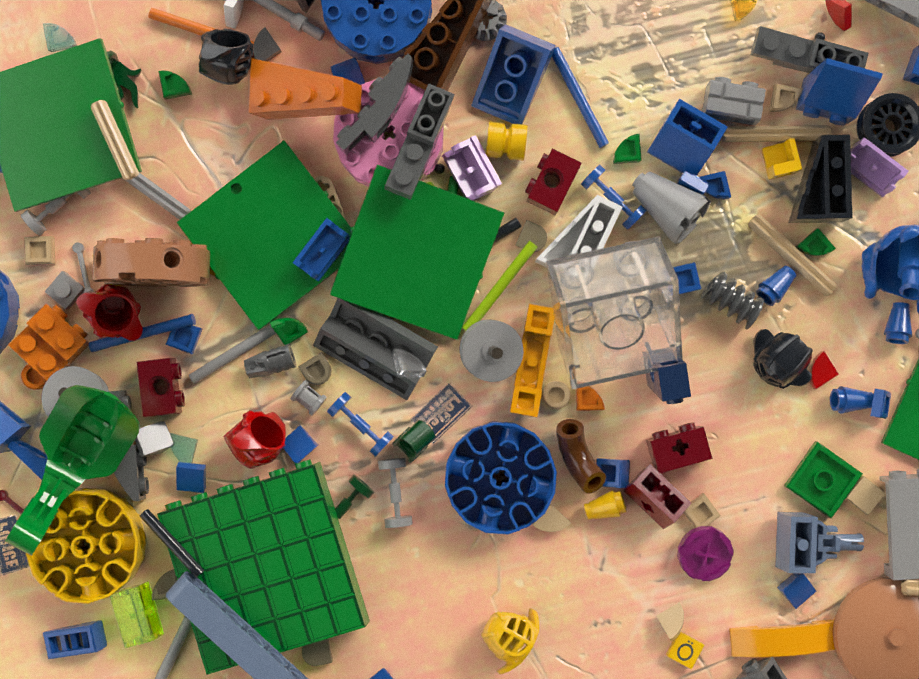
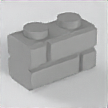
M715 77V80H710L706 86L702 112L714 119L755 126L762 117L766 90L758 88L759 84L755 82L744 81L740 85L731 83L730 78Z

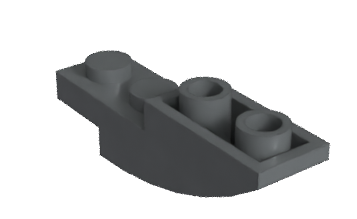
M760 26L757 28L750 55L774 61L773 64L810 73L826 58L865 68L869 53L817 38L812 41Z
M409 54L403 59L401 57L395 59L389 66L390 72L383 79L378 77L370 85L368 96L373 105H366L357 115L359 119L352 126H345L337 135L339 140L336 144L346 155L365 136L375 143L394 119L406 95L411 79L413 61Z
M428 84L407 131V137L387 179L385 190L409 200L412 199L437 143L455 94Z
M126 390L108 391L115 395L131 411V398L129 395L127 396ZM137 444L131 445L114 472L117 480L134 502L146 499V494L149 493V480L147 477H144V466L147 465V456H141Z

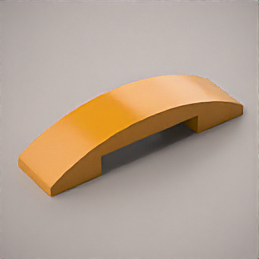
M533 304L528 306L522 337L523 359L516 371L510 413L538 417L556 308Z
M834 620L811 621V624L764 628L757 626L729 628L732 657H782L835 650L833 642Z

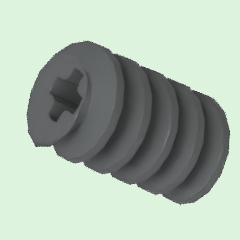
M722 272L711 280L703 291L701 298L710 294V305L717 300L720 301L718 310L721 311L728 307V317L737 313L736 323L738 324L746 319L745 329L747 330L760 315L764 299L758 297L754 300L755 293L753 291L745 293L746 287L743 284L736 287L737 280L731 278L726 281L728 274Z

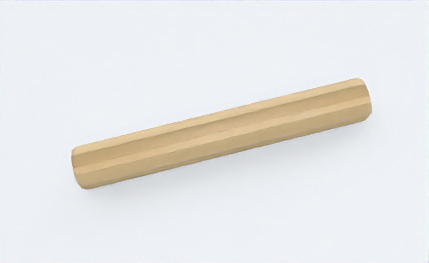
M829 125L727 127L722 136V141L725 143L785 142L790 138H794L795 142L814 141L822 135H832V130Z
M757 214L749 221L748 226L824 296H829L834 292L837 287L836 284L761 215Z

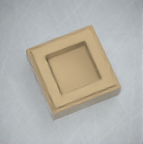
M54 236L24 237L26 265L55 264Z
M861 476L846 499L862 512L869 515L886 493L865 476Z
M704 493L692 500L691 505L684 512L694 528L708 526L721 516Z

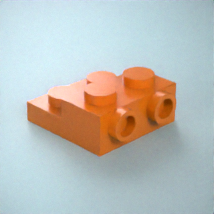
M47 303L26 323L28 326L9 344L46 381L56 371L68 367L89 346V342L84 339L88 334L78 324L71 327L65 321L68 315L57 305L51 308Z

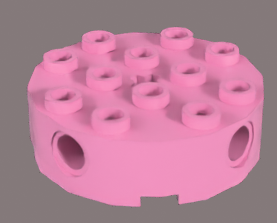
M375 80L361 84V110L366 105H373L368 93L370 92V85ZM409 83L398 112L384 131V133L393 131L394 139L389 137L385 140L383 133L373 143L365 136L347 155L336 144L339 140L337 135L345 126H352L359 119L357 117L358 114L336 115L334 119L333 141L342 165L358 183L369 187L376 165L392 170L407 137L409 126L425 93L423 89ZM444 125L420 181H423L434 171L442 155Z

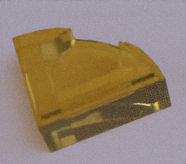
M730 0L734 21L745 18L754 9L758 0Z

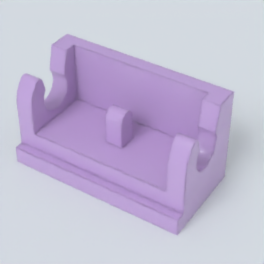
M476 135L451 147L452 150L442 155L460 191L467 199L475 201L492 193L502 184Z
M865 137L856 142L851 148V174L881 197L892 192L896 188L894 185L909 172Z

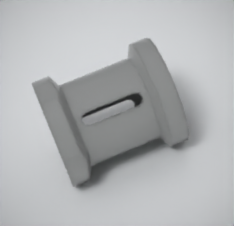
M305 380L290 399L298 401L313 416L327 397L317 393L309 386V382Z

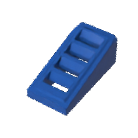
M22 440L10 442L8 448L42 480L48 460L46 453Z
M102 620L43 632L48 659L95 653L107 646ZM80 632H81V636H82V640H83V646H81V641H80V636H79V633H80ZM68 634L70 635L72 648H70ZM56 636L60 637L62 650L58 648Z

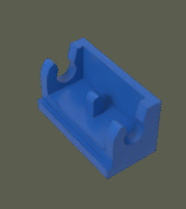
M326 218L293 263L312 278L320 281L348 244L350 235Z

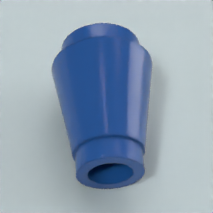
M783 266L762 281L756 293L758 297L764 299V303L773 306L775 303H780L797 275L790 267Z
M904 302L893 303L884 330L887 342L893 344L909 343V338L912 337L910 304Z
M840 386L838 389L831 391L830 406L833 411H838L840 414L867 408L871 409L874 394Z

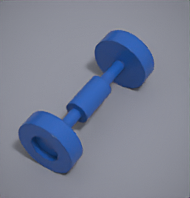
M599 164L584 179L581 185L587 190L595 182L605 192L603 195L608 200L622 206V210L629 216L622 225L628 230L647 210L640 205L632 212L623 203L624 199L612 187L608 188L598 179L606 171Z
M344 392L327 410V413L334 417L342 410L351 419V424L363 435L366 433L376 442L369 451L376 457L394 436L388 431L380 439L370 430L371 426L358 414L354 415L345 407L352 397Z

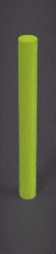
M530 240L462 326L464 330L482 320L538 246Z

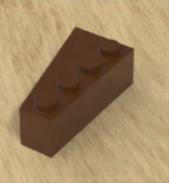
M447 0L439 9L440 12L431 23L426 25L422 30L423 33L413 45L409 46L402 57L403 59L407 54L412 57L413 67L409 83L424 91L428 84L448 91L492 0Z

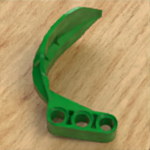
M80 385L70 386L61 394L39 434L40 442L48 458L40 489L32 497L5 540L6 543L32 556L58 513V508L63 500L85 480L107 477L116 471L137 438L140 424L136 416L115 395L110 392Z

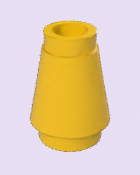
M612 490L584 504L588 520L621 517L622 513L627 512L621 491L614 492Z

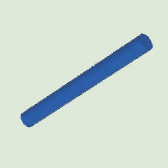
M556 47L552 58L599 148L608 145L609 141L559 47Z
M189 314L142 327V335L137 340L195 325V316ZM106 337L91 341L88 345L91 352H96L133 341L123 337Z

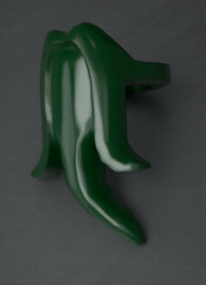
M108 51L107 55L120 99L124 98V91L120 87L123 86L131 92L133 105L135 108H138L137 85L128 76L138 77L141 74V68L130 70L119 61L114 51Z

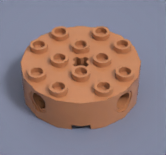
M106 238V240L97 241V245L93 247L94 282L146 287H166V285L200 287L209 285L210 251L207 250V245H191V241L173 240V242L163 243L161 238H145V240H135V243H124V239Z

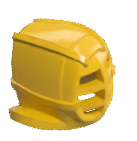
M529 608L528 617L498 611L493 613L487 621L481 637L489 650L498 659L506 662L504 666L496 671L499 674L510 672L516 668L532 650L539 633V618L534 609Z

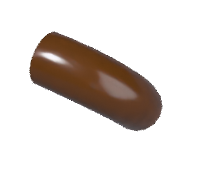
M575 419L561 421L556 427V434L563 461L579 487L587 494L594 493L603 486L606 475L594 461L588 449L584 435V426Z

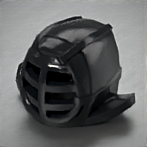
M224 28L223 30L215 29L205 32L201 36L203 44L199 55V73L224 85L238 84L247 76L251 66L253 43H251L246 33Z
M761 329L756 333L753 343L755 354L753 366L762 380L782 389L790 385L803 386L811 381L812 375L806 368L812 359L813 350L807 347L799 335L780 332L774 336L767 329Z

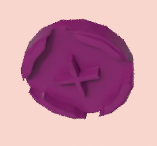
M700 526L690 530L683 536L678 545L677 557L681 568L689 577L702 581H712L720 578L728 571L731 566L730 562L734 550L731 541L721 530L712 526Z

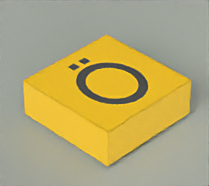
M680 632L678 637L672 641L666 655L692 670L705 645L693 637Z

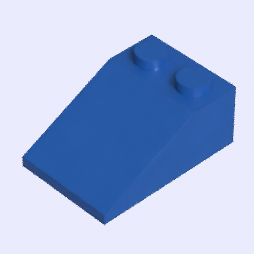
M505 24L498 31L471 106L507 122L523 124L556 45Z
M826 58L803 79L802 93L798 98L795 110L803 111V115L806 117L819 118L821 116L828 118L832 124L846 125L857 118L880 82L883 73Z

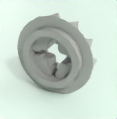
M496 0L491 1L487 10V15L493 17V19L489 20L488 29H485L482 21L474 36L475 39L480 41L493 40L497 37L499 29L507 23L504 7Z

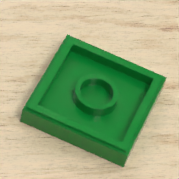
M815 441L784 486L832 519L863 473Z

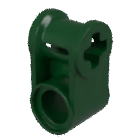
M417 420L391 444L394 447L398 446L407 455L408 462L411 464L436 436L428 424L422 420Z

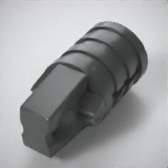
M286 344L269 351H263L244 360V367L249 378H256L296 368V360L290 344Z

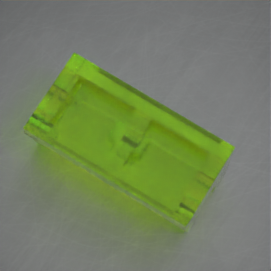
M149 581L121 589V591L110 596L125 649L151 642L164 634L155 601H152Z

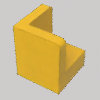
M790 138L780 144L764 147L761 150L769 180L793 175L802 170L794 138Z

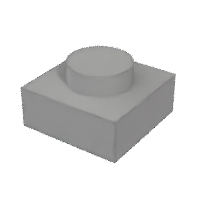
M61 271L45 290V293L64 309L69 310L77 298L84 292L85 287L67 272Z

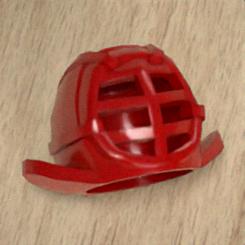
M104 284L96 292H85L77 298L76 304L83 312V317L93 327V333L100 338L103 336L123 337L129 341H135L142 335L143 328L138 317L141 305L136 302L128 288Z
M249 410L243 414V419L223 437L235 458L242 465L253 469L273 462L279 455L280 450L285 447V423L275 412L264 414L262 411L253 412Z

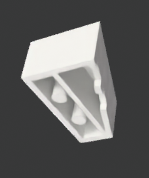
M597 195L538 256L535 262L585 285L591 276L622 206Z

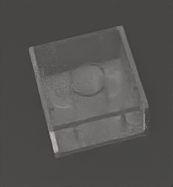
M659 236L625 242L621 245L580 254H570L566 257L546 261L558 346L572 390L654 372L652 363L678 358L683 360L678 277Z

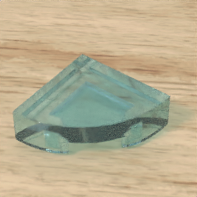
M43 23L48 51L55 52L77 46L74 37L65 28L53 23Z
M170 433L174 442L171 449L179 462L193 463L198 439Z

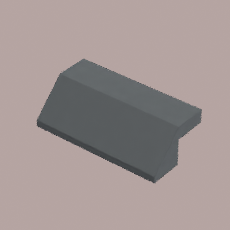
M337 298L330 316L320 328L313 344L314 347L405 400L409 399L438 346L385 315Z

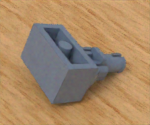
M777 512L775 567L787 573H816L817 565L823 563L826 559L837 558V554L832 552L862 551L864 545L857 542H864V537L861 533H831L838 532V528L833 525H825L818 520V517L804 512Z

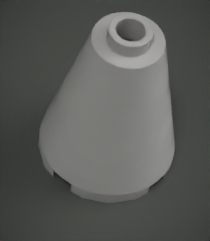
M653 172L641 173L632 184L635 187L633 194L668 238L675 244L682 242L697 226V220L700 216L703 217L711 204L707 197Z

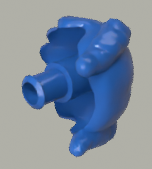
M902 225L885 233L878 242L869 245L862 252L861 266L865 284L864 294L867 299H872L880 289L905 299L916 300L917 312L919 313V225Z

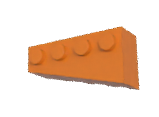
M251 58L250 114L267 120L359 114L361 111L362 85L343 77Z

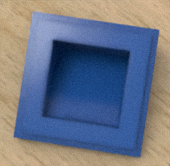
M356 57L330 67L333 76L343 77L360 85L365 83Z
M299 425L285 438V447L283 449L296 464L310 454L318 444Z
M597 458V465L606 475L603 487L626 488L628 486L629 460Z
M793 573L777 587L795 609L817 592L803 573Z

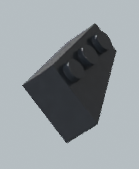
M822 135L813 141L788 223L844 222L853 218L850 135Z

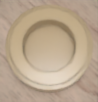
M553 381L544 387L542 397L547 406L559 409L569 402L570 390L566 384Z

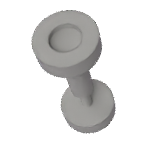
M87 189L78 192V194L85 199L91 192ZM71 195L50 201L45 205L46 209L38 216L27 209L21 214V218L34 233L40 236L46 231V227L41 220L49 213H55L67 203L66 199Z
M395 458L378 461L379 470L390 469L391 503H394L395 517L384 519L385 528L412 525L411 515H400L399 502H402L400 482H397L395 469L406 467V459Z

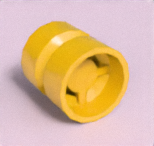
M489 121L486 147L487 157L501 158L505 153L509 160L524 161L528 125L512 123L509 129H506L505 125L501 124V122Z

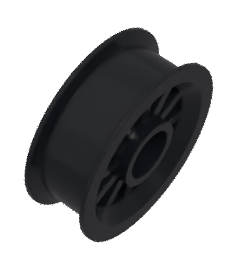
M888 93L877 97L867 104L859 114L857 120L859 140L865 137L890 157L909 150L919 141V106L915 101L903 94ZM886 119L893 122L894 131L887 129Z

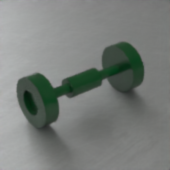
M355 474L348 480L355 490L348 498L344 497L335 508L338 519H341L353 505L351 502L359 493L368 499L374 494V490Z

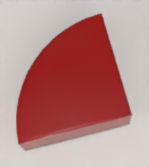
M825 0L828 13L834 23L843 31L851 28L852 4L846 0Z
M821 351L814 358L810 371L812 375L810 383L813 389H817L838 376L839 373L825 351Z

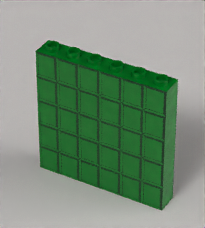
M311 459L296 463V469L286 472L285 467L268 472L270 478L260 480L259 476L245 479L243 480L244 486L235 489L233 484L217 488L218 494L209 497L207 492L191 497L192 502L182 505L181 500L166 504V510L157 513L159 521L205 570L198 579L280 653L365 628L370 622L321 462L312 464ZM168 548L178 580L184 572L190 571ZM190 621L206 675L238 666L232 658Z

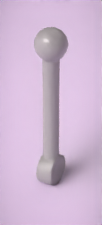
M76 242L73 244L72 249L78 256L85 286L83 293L94 292L90 287L83 257L85 247L83 244Z

